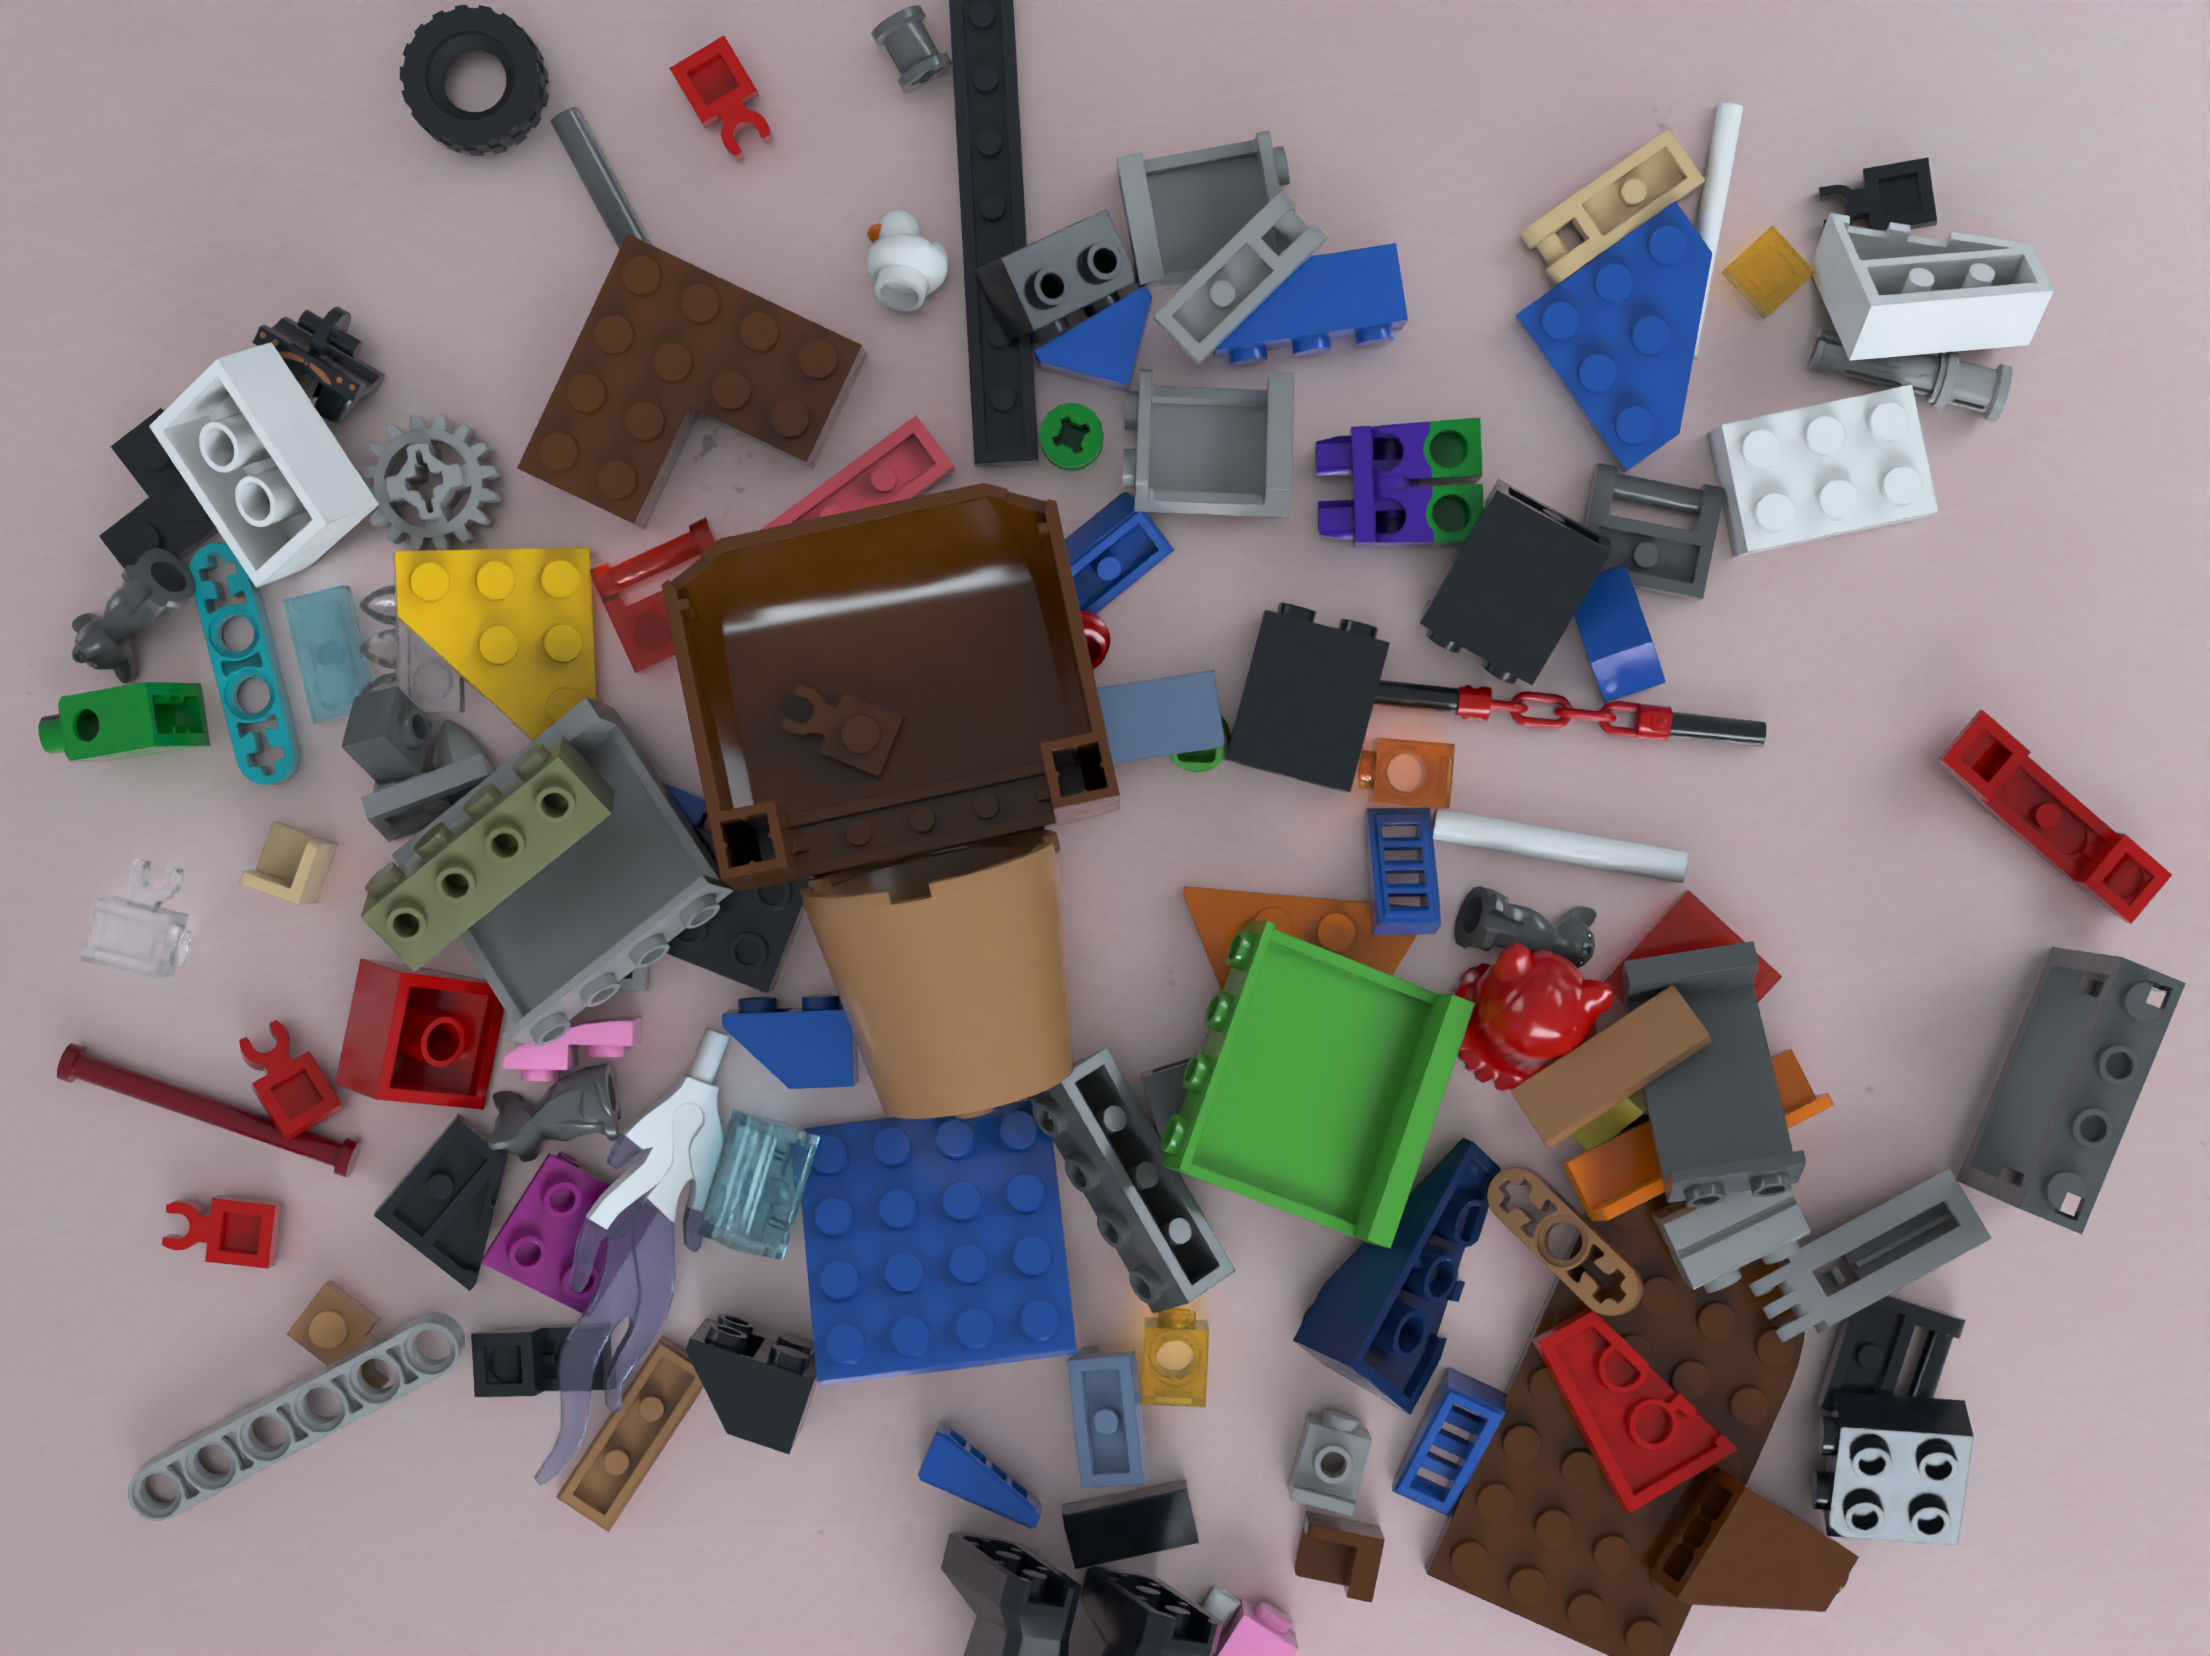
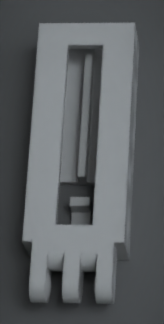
M1948 1168L1801 1247L1792 1256L1777 1262L1780 1267L1779 1269L1755 1281L1749 1287L1755 1297L1769 1293L1776 1286L1781 1290L1784 1296L1762 1309L1769 1320L1792 1309L1797 1320L1783 1324L1776 1331L1783 1343L1813 1326L1817 1333L1826 1330L1979 1247L1992 1238L1952 1171ZM1844 1255L1858 1281L1827 1297L1825 1292L1846 1280L1838 1267L1817 1278L1813 1271Z

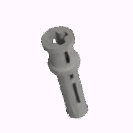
M1822 328L1819 329L1810 356L1813 358L1809 362L1810 369L1833 372L1891 388L1912 385L1913 392L1926 396V402L1931 403L1932 407L1943 409L1946 404L1983 412L1984 419L1996 422L2001 415L2012 379V366L2000 364L1996 369L1968 363L1960 361L1958 353L1955 352L1939 353L1937 357L1921 354L1849 361L1838 333Z

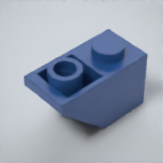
M838 995L802 996L801 1008H777L776 997L738 999V1010H729L722 1014V1027L789 1089L854 1087L859 1081L857 1042L843 1006H840Z

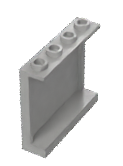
M589 698L582 700L392 854L398 866L403 865L416 854L413 850L415 844L432 827L441 822L447 828L465 814L462 810L463 806L480 788L488 783H492L498 788L515 774L512 770L513 765L528 749L537 743H542L547 748L562 735L615 790L611 815L459 936L514 1023L503 1032L507 1041L544 1046L559 1039L570 1029V1019L584 1008L597 1006L610 999L619 990L620 984L618 982L636 967H647L661 959L670 948L669 941L686 928H696L713 918L720 909L718 903L734 891L733 888L721 881L717 863L615 708Z

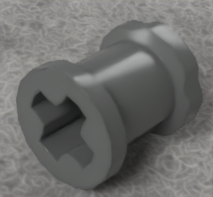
M920 5L907 7L891 15L876 26L871 33L876 44L885 45L901 74L898 83L903 92L915 90L930 83L952 65L947 53H939L922 22L926 15Z

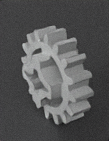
M417 414L411 415V431L407 433L393 424L387 426L388 435L392 442L387 447L371 442L368 448L379 458L376 466H360L359 470L360 474L373 480V488H369V490L379 503V508L369 517L371 524L381 527L391 523L392 526L389 529L387 540L397 545L401 544L411 535V551L427 550L430 540H433L437 550H451V537L453 536L469 545L475 542L469 527L474 522L490 527L493 521L482 511L485 503H501L502 499L501 495L488 489L489 481L502 476L501 469L496 466L484 465L482 462L493 451L490 445L480 442L470 446L469 444L473 439L475 430L463 423L451 434V420L439 414L435 418L432 428H428L424 418ZM437 443L452 446L461 454L467 464L460 465L456 463L448 465L445 463ZM407 453L408 460L398 475L392 476L398 461ZM428 471L443 478V484L433 488L434 498L419 492V485L428 482ZM470 493L466 505L455 517L453 509L463 494ZM412 504L417 507L420 519L424 521L425 527L409 522L401 515L395 505Z

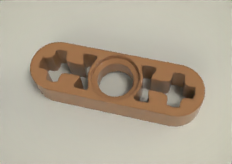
M1511 1167L1502 1170L1492 1179L1488 1188L1487 1198L1493 1214L1590 1309L1602 1315L1617 1316L1630 1312L1638 1305L1643 1294V1280L1638 1269L1541 1175L1530 1169ZM1510 1182L1520 1186L1529 1182L1532 1188L1528 1192L1527 1197L1540 1211H1547L1550 1202L1557 1207L1556 1212L1547 1215L1539 1222L1534 1235L1527 1230V1226L1535 1223L1537 1220L1523 1208L1516 1207L1509 1211L1506 1207L1511 1196L1505 1189ZM1562 1222H1569L1575 1225L1582 1235V1247L1579 1253L1569 1260H1561L1555 1257L1548 1246L1550 1231L1554 1226ZM1596 1247L1604 1253V1256L1596 1259L1594 1263L1608 1275H1615L1621 1271L1626 1277L1620 1285L1626 1293L1622 1301L1616 1298H1608L1602 1301L1598 1294L1601 1292L1603 1285L1591 1272L1584 1271L1580 1281L1573 1275L1574 1270L1583 1267L1591 1260Z

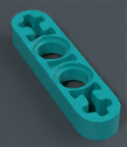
M222 542L210 543L201 547L194 554L189 570L196 582L194 597L236 761L242 774L251 782L260 785H281L291 780L298 772L301 764V749L260 588L255 587L227 544ZM220 556L224 562L236 565V573L227 577V584L230 596L240 598L245 595L246 605H225L215 610L214 601H227L222 584L208 579V571L217 568L216 557ZM241 615L251 622L254 628V637L252 643L246 649L240 652H233L225 646L221 631L228 619ZM250 677L261 678L267 684L270 692L267 706L262 711L254 714L248 713L241 708L237 699L239 686ZM275 718L277 719V729L264 728L269 745L271 747H280L284 752V758L275 762V773L271 774L266 766L256 765L255 755L264 751V744L261 732L246 733V723L261 724Z

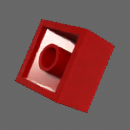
M360 958L335 1084L375 1100L484 1110L504 1007L487 980L420 967L414 972L407 964Z

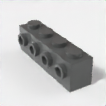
M1106 1047L1074 1061V1070L1067 1079L1046 1091L1028 1098L1033 1105L1032 1110L1036 1123L1046 1135L1052 1137L1065 1160V1171L1069 1180L1076 1189L1084 1193L1098 1217L1097 1226L1102 1237L1110 1246L1117 1250L1130 1273L1129 1281L1133 1291L1140 1300L1148 1304L1152 1313L1192 1302L1236 1270L1180 1173L1161 1166L1165 1151H1162L1160 1147L1161 1140Z

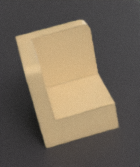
M272 822L256 869L243 871L239 884L296 905L317 903L338 843L280 822Z

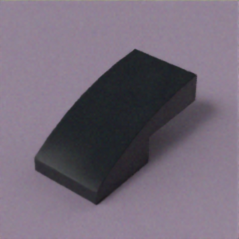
M610 1322L516 1327L477 1331L471 1334L475 1397L536 1396L544 1391L605 1390L613 1386Z

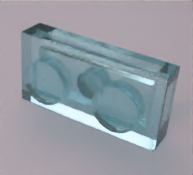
M341 585L283 599L312 723L322 724L349 717L354 697L376 691L350 586Z

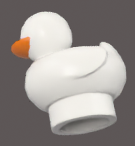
M893 209L883 214L878 223L872 225L867 231L870 241L873 242L867 253V270L872 280L876 283L874 288L875 296L883 305L898 311H914L924 304L925 297L928 294L939 289L947 277L948 257L944 247L939 242L934 241L931 243L928 239L919 236L920 226L910 212Z

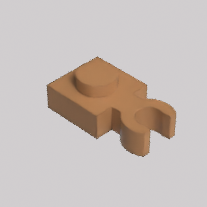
M330 1280L322 1286L286 1335L324 1364L329 1365L376 1340L377 1338L370 1332L381 1318ZM375 1359L365 1361L362 1364L364 1379L375 1388H383L389 1379L377 1371L374 1364Z

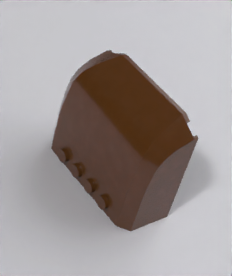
M981 483L719 539L701 553L702 557L671 582L667 580L661 585L721 881L736 891L783 885L1087 820L1120 810V793L1058 506L1054 500L1048 499L1043 501L1008 492L1006 488ZM797 682L815 689L829 705L836 708L844 692L905 717L881 777L818 753L825 736L820 734L795 735L779 728L783 717L790 718L797 723H804L813 715L812 703L806 698L793 694Z

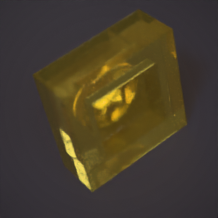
M1772 225L1721 273L1755 311L1765 319L1816 272Z

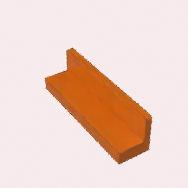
M1792 1049L1784 1050L1771 1057L1788 1129L1834 1106L1829 1093L1814 1094ZM1649 1119L1561 1163L1590 1221L1610 1220L1665 1192Z

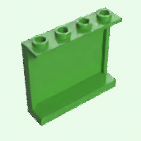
M1247 922L1245 930L1239 929L1236 932L1228 948L1226 964L1231 966L1224 989L1223 991L1218 990L1213 995L1207 1007L1204 1025L1209 1028L1202 1051L1201 1053L1197 1051L1192 1055L1185 1069L1182 1086L1184 1089H1187V1093L1180 1113H1174L1164 1128L1160 1147L1162 1151H1165L1161 1166L1366 1243L1391 1249L1475 1003L1453 994H1437L1276 930V924L1272 922Z

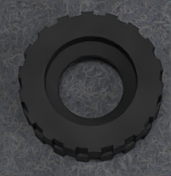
M467 5L454 6L455 9L448 12L441 10L432 15L433 19L425 25L421 24L414 31V39L410 44H406L403 52L405 60L403 67L400 66L399 79L403 82L404 90L401 92L404 102L412 110L411 115L437 142H442L448 149L458 153L462 150L467 151L471 156H483V153L487 152L499 154L507 151L506 148L514 143L519 145L527 138L525 135L532 127L536 129L542 119L540 114L543 106L547 107L549 98L546 92V83H549L548 71L542 63L544 58L538 47L524 29L520 28L511 17L503 12L499 15L491 7L479 5L478 8H469ZM469 50H483L491 53L502 63L506 73V87L501 99L491 108L481 112H468L456 107L449 100L444 88V75L449 63L457 55Z

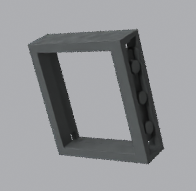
M2052 947L1956 1180L2016 1208L2082 1234L2186 983L2124 957ZM2082 978L2097 980L2091 995L2077 990ZM2151 990L2166 993L2160 1008L2146 1003ZM2004 1166L2017 1171L2013 1184L1999 1178ZM2067 1192L2081 1197L2074 1216L2060 1211Z

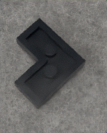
M162 408L110 446L149 496L144 502L99 535L124 569L128 565H134L143 555V552L155 548L170 551L183 560L219 532L149 427L165 411Z

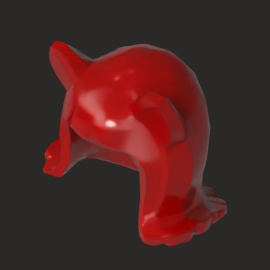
M1515 942L1507 946L1500 953L1495 965L1481 963L1478 967H1470L1460 978L1461 985L1454 989L1453 995L1475 1003L1457 1057L1465 1063L1466 1070L1474 1072L1475 1079L1479 1082L1485 1083L1492 1080L1496 1090L1502 1092L1513 1090L1597 1034L1596 1019L1610 1009L1613 1003V986L1597 980H1585L1575 964L1559 954H1554L1552 951L1547 950L1531 953L1527 947Z

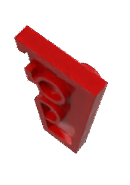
M1584 1309L1532 1339L1623 1511L1629 1514L1739 1450L1723 1434L1718 1433L1696 1412L1697 1409L1680 1393L1675 1392L1649 1367V1363L1595 1311Z

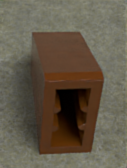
M1715 1466L1648 1576L1687 1605L1826 1612L1836 1594L1845 1587L1849 1573L1859 1556L1830 1536H1827V1534Z

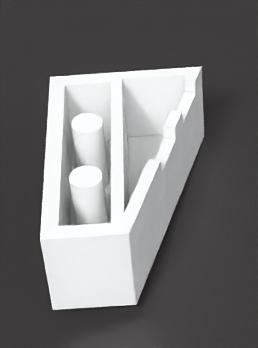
M1829 213L1809 269L1849 361L2030 344L2054 292L2032 244L1950 232L1947 241L1910 235V225L1890 222L1887 231L1849 226L1850 216Z

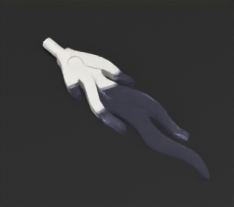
M706 1028L689 1074L680 1073L676 1082L666 1093L641 1111L619 1135L607 1157V1163L612 1168L620 1169L631 1158L642 1151L639 1159L599 1196L585 1216L577 1237L574 1262L569 1278V1286L574 1291L581 1292L587 1285L593 1270L598 1247L604 1238H606L605 1259L594 1295L584 1313L570 1330L560 1350L558 1382L561 1399V1429L554 1448L534 1476L536 1482L540 1485L550 1481L572 1460L585 1436L596 1363L604 1345L617 1325L628 1315V1329L618 1345L604 1377L605 1405L613 1413L621 1410L624 1384L667 1319L674 1296L676 1279L674 1223L677 1201L682 1188L689 1180L690 1192L683 1216L684 1244L692 1252H697L701 1247L704 1226L717 1198L724 1176V1141L717 1110L719 1087L712 1084L730 1036Z

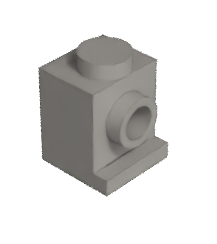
M1329 1409L1324 1411L1323 1418L1307 1414L1287 1485L1290 1500L1353 1517L1356 1496L1372 1442L1369 1431L1360 1428L1361 1419L1344 1412ZM1330 1452L1339 1453L1344 1457L1343 1467L1333 1473L1321 1468L1322 1458Z

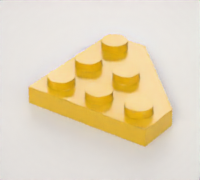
M590 547L394 551L396 618L441 656L445 663L482 697L488 699L511 720L512 724L529 740L533 741L585 698L597 701Z

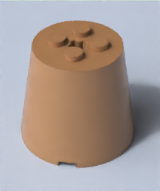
M1040 829L970 844L966 848L934 854L928 853L815 877L808 881L809 888L800 889L805 911L885 1114L904 1119H928L955 1116L958 1119L974 1118L990 1113L994 1110V1107L1013 1103L1046 1091L1063 1082L1072 1074L1074 1063L1061 849L1056 832Z

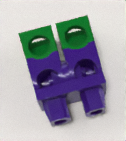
M1480 418L1390 424L1373 427L1355 426L1351 427L1349 436H1336L1316 441L1315 443L1316 478L1351 476L1352 500L1318 501L1319 537L1353 540V548L1373 546L1462 547L1484 509L1483 484L1419 486V483L1452 481V483L1478 482L1483 476Z

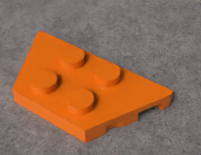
M1184 886V899L1221 991L1224 989L1231 966L1226 964L1230 943L1239 929L1245 930L1247 922L1250 921L1272 922L1276 924L1275 929L1389 975L1394 974L1418 935H1372L1370 902ZM1389 904V907H1417L1410 905Z

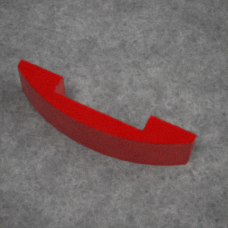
M1979 710L1938 760L1985 809L2022 842L2106 909L2126 923L2132 924L2172 874L2126 834L2117 833L2034 762L2028 756L2031 752L1984 710Z

